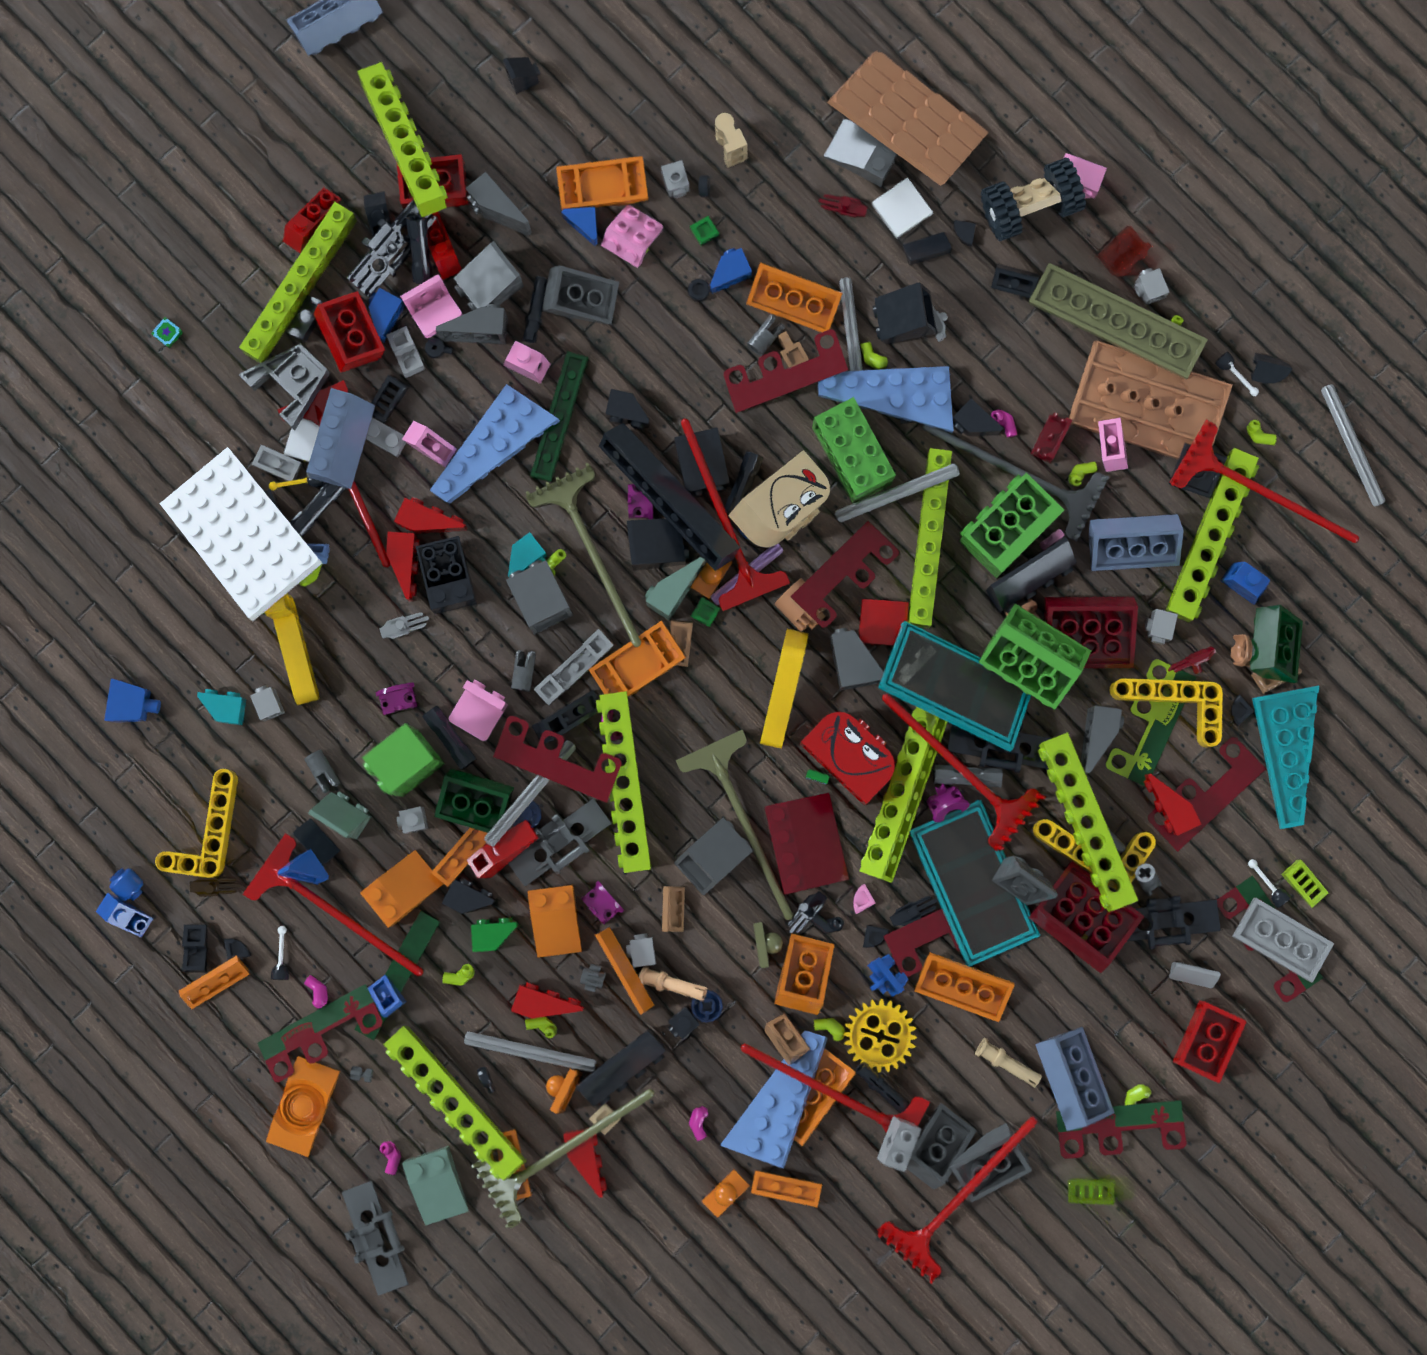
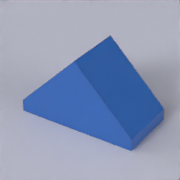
M595 207L563 209L561 212L562 218L596 246L598 244Z
M311 849L298 855L278 870L279 876L316 885L328 880L329 877Z
M386 975L368 988L384 1018L390 1016L407 1002Z

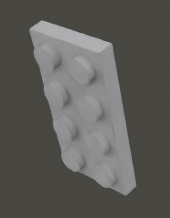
M1253 898L1232 935L1235 939L1312 983L1334 945L1331 941L1257 898Z

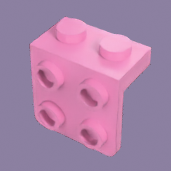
M627 205L607 227L601 246L638 268L644 259L647 248L662 232L663 225L631 205Z
M439 274L401 295L409 313L426 338L437 334L436 326L463 315Z
M475 679L473 683L467 680L463 686L465 691L450 714L449 721L478 739L486 741L508 704L503 701L505 697L496 691L490 694L484 690L486 687L484 684Z

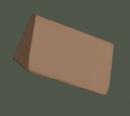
M786 1014L766 1023L765 1033L788 1065L793 1064L810 1050Z

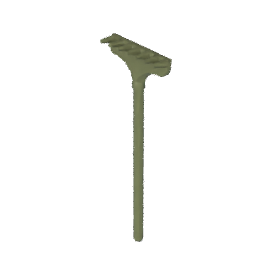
M586 463V467L581 470L577 467L576 472L571 475L566 472V477L562 479L556 477V482L552 484L546 482V486L541 489L537 486L536 491L531 494L527 491L526 498L531 507L536 508L552 503L561 506L570 514L633 646L639 647L641 640L576 506L577 495L580 489L595 478L591 465Z
M743 730L676 760L682 772L701 768L711 771L718 777L719 781L721 780L785 919L791 920L793 913L729 779L728 761L732 753L744 746L747 741Z
M652 1089L644 1091L522 1172L519 1171L516 1174H512L507 1180H502L501 1178L497 1180L489 1171L491 1167L486 1161L483 1163L478 1160L472 1164L471 1167L476 1168L479 1172L477 1178H482L485 1183L483 1188H488L490 1191L488 1197L494 1198L496 1202L494 1207L501 1210L500 1218L506 1219L507 1224L505 1227L512 1229L522 1221V1215L519 1212L516 1199L517 1192L526 1179L654 1096V1091Z

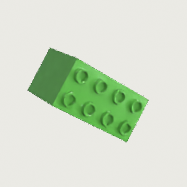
M854 397L814 417L812 429L853 504L892 485L896 474Z
M1027 473L1022 477L1018 474L1006 487L1008 491L1002 490L991 502L993 506L990 508L987 505L975 518L978 521L975 524L971 521L960 533L962 538L959 542L995 578L1002 574L1064 511ZM1021 505H1024L1026 510L1022 509ZM1005 520L1010 521L1011 525H1007L1005 523ZM994 536L996 539L992 541L989 537Z
M1014 604L988 643L979 663L987 670L1000 675L1005 681L1021 688L1024 693L1034 696L1045 706H1050L1055 710L1082 673L1091 650L1017 604Z
M406 723L362 757L365 761L363 764L364 768L370 775L377 776L379 779L377 784L382 791L404 797L445 765L420 731Z

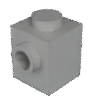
M682 160L661 166L668 196H674V198L685 196L686 192L690 191Z
M1149 268L1140 272V276L1135 281V291L1139 297H1142L1144 304L1148 305L1166 298L1169 290L1160 268L1156 270Z
M1159 609L1152 611L1151 618H1147L1144 631H1147L1146 637L1152 638L1151 642L1163 645L1165 642L1171 641L1178 614Z
M267 685L255 690V694L250 695L261 721L265 722L285 713L275 688H268Z
M420 806L399 811L400 816L397 817V825L399 830H403V833L409 834L429 829L424 807Z
M647 933L634 935V939L630 940V945H626L628 959L632 958L633 967L655 965L653 937H648Z

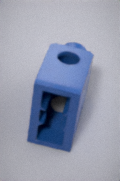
M1247 562L1232 563L1220 580L1253 605L1257 603L1270 583L1268 577Z
M111 679L104 721H146L147 712L159 713L161 701L150 699V690Z

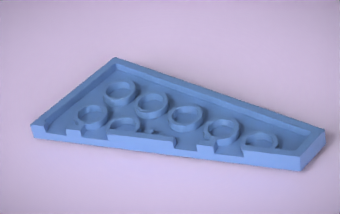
M949 366L844 371L817 382L819 397L841 403L854 397L860 408L878 411L881 414L953 432Z
M506 384L430 491L450 504L469 490L471 485L479 479L485 478L491 470L501 466L524 449L526 444L534 438L540 437L546 429L556 425L560 420Z
M805 1030L801 1037L810 1050L789 1066L814 1078L828 1038ZM775 1070L720 1146L784 1168L811 1087Z

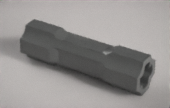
M934 766V784L972 785L953 766ZM967 767L987 787L1000 788L1002 786V768Z

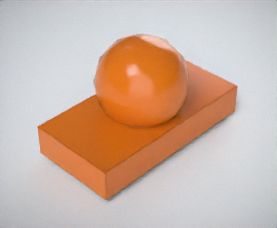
M730 561L716 571L706 562L693 582L691 589L710 599L733 562Z
M570 1069L566 1078L560 1075H554L549 1078L546 1090L549 1095L555 1097L550 1108L551 1111L556 1114L564 1113L583 1075L582 1072Z
M733 1169L702 1202L718 1218L750 1185Z

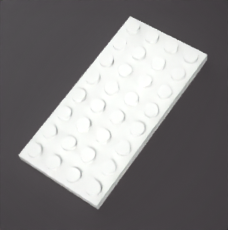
M228 447L160 503L252 622L322 564L316 554Z

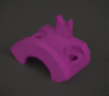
M628 484L629 519H653V504L640 490H636L637 487L634 484Z
M414 682L388 687L375 692L376 697L380 699L384 716L391 715L397 711L418 707L413 687H415ZM409 696H412V697H413V699H412L411 701H409V699H408Z
M944 784L939 788L935 787L937 794L929 797L926 801L933 814L934 822L944 821L945 815L951 810L959 809L963 812L970 806L969 802L963 798L958 787L952 786L945 789Z
M597 881L595 883L596 886L582 898V901L603 924H606L619 911L622 913L624 909L606 888ZM590 893H594L595 896L591 898ZM607 912H611V917H607Z

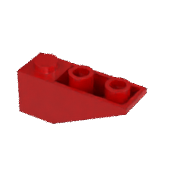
M323 187L285 225L283 242L301 254L334 202L339 204L341 198Z
M435 212L432 214L437 219L428 228L427 239L428 246L443 280L460 273L462 268L439 212Z
M414 497L411 500L404 498L394 520L396 525L416 534L467 530V526L463 524V519L452 515L451 518L443 515V510L434 506L429 509L423 506V501Z
M388 532L387 557L405 598L412 602L413 596L417 594V583H414V574L417 575L419 570V562L415 560L416 546L420 545V539H417L415 533Z
M1152 774L1144 775L1146 778L1144 781L1145 787L1149 793L1153 792L1156 798L1153 801L1159 813H1163L1166 819L1163 823L1168 833L1172 832L1173 835L1178 836L1201 825L1190 802Z
M524 820L508 830L495 846L492 847L486 844L467 859V862L477 878H492L539 837L528 820Z
M526 982V985L521 984L519 986L511 1011L533 1019L583 1011L585 1006L580 1005L581 1001L569 997L568 1000L559 998L560 993L548 989L547 993L538 990V985Z
M589 1127L564 1132V1142H568ZM597 1134L569 1151L567 1157L597 1196L601 1198L604 1195L603 1191L607 1190L605 1177L600 1176L599 1168H603L601 1155H596L595 1146L598 1145Z

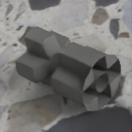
M352 1066L350 1079L360 1081L361 1077H363L364 1082L370 1083L373 1078V1069H366L363 1072L362 1067Z

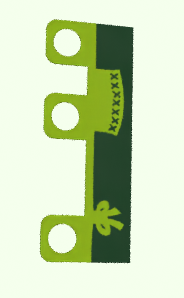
M1159 659L1152 661L1146 675L1149 680H1159L1153 676L1152 671L1155 666L1161 665L1167 671L1165 678L1161 680L1195 681L1196 679L1195 676L1182 670L1178 672L1172 670L1169 672L1168 669L1171 665ZM1163 685L1165 688L1162 694L1165 697H1169L1170 689ZM1185 686L1183 690V693L1186 697H1188L1191 688ZM1134 701L1131 712L1149 721L1134 756L1115 748L1111 751L1106 762L1107 769L1145 786L1144 781L1146 778L1144 775L1153 774L1185 703L1149 701L1151 710L1146 714H1142L1137 710V703L1139 701ZM1115 755L1125 757L1126 765L1123 768L1117 769L1112 765V758Z

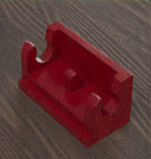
M1058 413L1049 415L1030 453L1048 463H1051L1073 421L1068 417L1065 419L1060 418Z

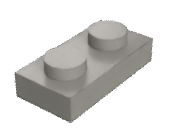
M374 418L371 419L366 436L367 441L397 458L406 444L402 440L403 434Z
M261 445L252 465L286 481H292L296 479L302 463Z

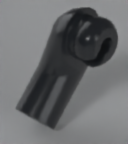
M817 914L811 920L816 927L826 934L839 932L844 926V920L841 917L825 920Z

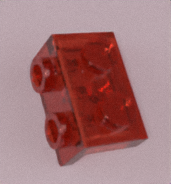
M1126 226L1097 257L1111 275L1125 276L1131 272L1132 266L1137 261L1142 260L1148 254L1147 251L1152 246L1148 242H1143L1132 226Z

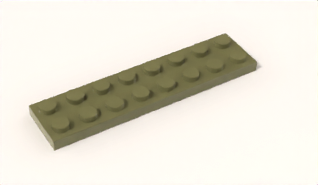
M1051 263L1048 264L1029 300V304L1185 380L1188 379L1208 340Z

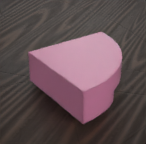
M1061 529L1056 530L1040 543V547L1045 551L1065 536Z
M865 884L860 886L854 895L853 907L856 914L876 903Z

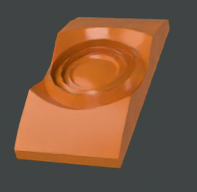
M643 156L556 167L562 211L569 208L625 206L648 200Z
M660 621L639 635L641 640L639 647L633 646L630 641L589 669L604 694L627 691V696L630 697L686 659V656L663 621Z
M298 1056L293 1065L294 1073L288 1077L266 1142L309 1157L340 1071L317 1062L309 1064L306 1058Z

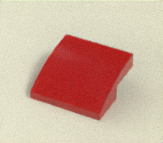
M862 599L859 638L863 644L894 646L901 624L904 620L907 621L909 602Z

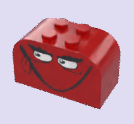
M834 712L824 717L801 741L800 745L859 802L866 805L891 779L895 768L893 756L885 747L887 743L879 735L874 737L868 731L870 727L862 719L857 721L850 714Z

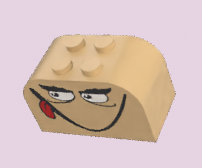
M803 450L745 496L728 516L751 542L760 547H773L784 538L787 541L797 534L798 530L806 527L820 513L818 508L828 498L830 484L826 475Z

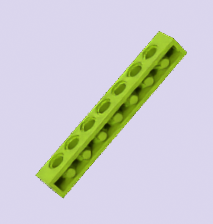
M382 62L357 71L364 92L421 217L446 209L444 199L448 197L444 186L438 185L437 182L440 179L435 168L432 170L430 168L432 164L428 152H423L422 150L424 144L420 135L416 136L414 133L417 130L413 119H408L406 116L409 114L405 102L400 103L401 94L397 85H392L394 80L390 70H385Z
M334 202L239 348L244 354L259 363L266 361L295 317L306 296L310 294L356 224L357 219L351 211Z
M930 448L927 455L925 475L951 465L952 451ZM949 480L923 490L908 622L920 628L929 629L932 624Z
M1233 448L1229 452L1224 466L1238 471L1243 476L1251 479V477H1255L1259 469V465H1256L1259 458ZM1222 474L1220 475L1165 611L1178 614L1177 618L1186 622H1191L1194 618L1197 619L1202 610V607L1199 606L1200 602L1209 593V580L1214 578L1217 573V560L1222 558L1226 551L1225 540L1227 537L1230 538L1235 526L1232 523L1234 518H1238L1243 506L1240 503L1243 497H1247L1250 491L1249 488ZM1226 491L1234 494V501H1229L1225 497ZM1218 511L1225 513L1226 521L1218 519ZM1210 531L1217 533V541H1212L1209 538ZM1202 551H1206L1210 555L1209 562L1202 560ZM1194 571L1201 574V582L1193 579L1192 574ZM1186 591L1193 594V602L1185 600L1184 593Z
M627 691L600 695V700H596L597 711L602 713L603 722H599L600 733L605 735L606 744H602L603 753L614 757L616 754L621 753L627 759L626 764L620 767L609 796L610 802L614 801L615 810L611 811L613 824L618 826V833H614L616 846L621 847V855H617L619 868H623L624 873L650 870V855ZM612 709L620 712L621 716L617 722H611L608 719V713ZM619 731L623 734L624 739L621 744H614L611 741L613 732ZM608 759L609 766H605L606 773H612L616 765L613 760ZM618 777H628L630 781L627 788H620L617 785ZM623 798H629L632 801L633 806L630 810H623L620 807V801ZM625 821H633L636 829L630 833L626 832L623 828ZM628 843H636L639 851L634 855L629 854L626 850Z
M916 707L912 716L941 743L947 721ZM910 726L905 734L902 750L898 754L897 764L890 779L887 793L883 797V804L880 813L876 817V825L869 838L868 848L865 856L862 858L859 871L890 883L893 882L937 751Z
M1065 733L1041 743L1038 750L1040 758L1043 762L1046 761L1049 768L1047 770L1048 777L1056 785L1058 801L1064 804L1066 812H1064L1068 824H1072L1074 828V840L1077 845H1081L1084 852L1082 859L1085 865L1091 869V880L1093 885L1099 888L1101 893L1099 899L1103 908H1107L1108 912L1138 901L1069 734ZM1056 755H1060L1064 758V766H1060L1056 763ZM1065 776H1070L1073 779L1072 787L1064 783ZM1074 796L1081 799V808L1074 806L1072 801ZM1083 817L1090 820L1091 826L1089 829L1082 826L1081 820ZM1092 838L1098 840V850L1091 847L1090 840ZM1101 859L1107 861V871H1103L1099 867V861ZM1110 880L1117 884L1115 892L1110 891L1108 888Z
M403 1026L384 1043L387 1048V1055L393 1061L396 1059L402 1065L400 1068L408 1078L413 1077L417 1082L415 1084L416 1088L423 1095L427 1093L432 1099L430 1101L431 1105L438 1112L441 1110L447 1116L445 1121L453 1129L456 1127L461 1132L459 1136L468 1146L471 1144L476 1149L474 1153L481 1162L484 1163L486 1161L490 1165L491 1169L489 1171L497 1180L500 1178L507 1180L527 1161L409 1026ZM408 1047H411L414 1051V1055L410 1060L405 1057V1050ZM422 1064H426L429 1069L428 1074L424 1077L419 1073V1068ZM437 1081L443 1083V1090L439 1094L434 1090V1084ZM453 1097L458 1101V1107L454 1111L449 1108V1101ZM468 1114L473 1118V1124L469 1128L463 1122L464 1117ZM482 1131L488 1135V1141L484 1145L478 1140V1136ZM497 1148L503 1152V1159L500 1162L496 1161L493 1157V1153Z

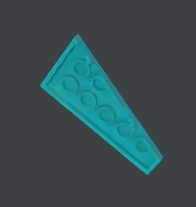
M1319 686L1252 698L1280 829L1304 825L1307 802L1306 791L1307 783H1309L1308 773L1312 756L1315 730L1314 719L1317 711L1316 701Z

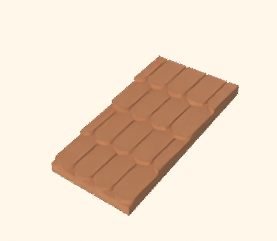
M878 51L872 53L827 102L940 186L947 182L950 176L953 175L989 133L965 112H960L940 94L931 91L910 72L904 71L885 54Z
M1097 340L1093 342L1069 418L1073 420L1072 425L1100 434L1098 421L1121 418L1125 443H1130L1178 460L1184 442L1193 443L1206 419L1215 423L1219 429L1232 385L1192 371L1188 379L1185 380L1122 348Z

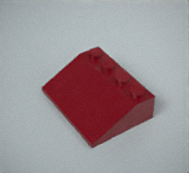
M1045 597L1044 622L1091 650L1084 668H1134L1138 605L1134 597Z
M829 793L764 806L784 894L849 880Z
M1072 861L1053 885L1058 894L1057 897L1040 902L1028 918L1101 974L1111 964L1145 916L1131 905H1126L1108 912L1107 908L1104 909L1099 899L1101 893L1099 888L1093 885L1091 875Z

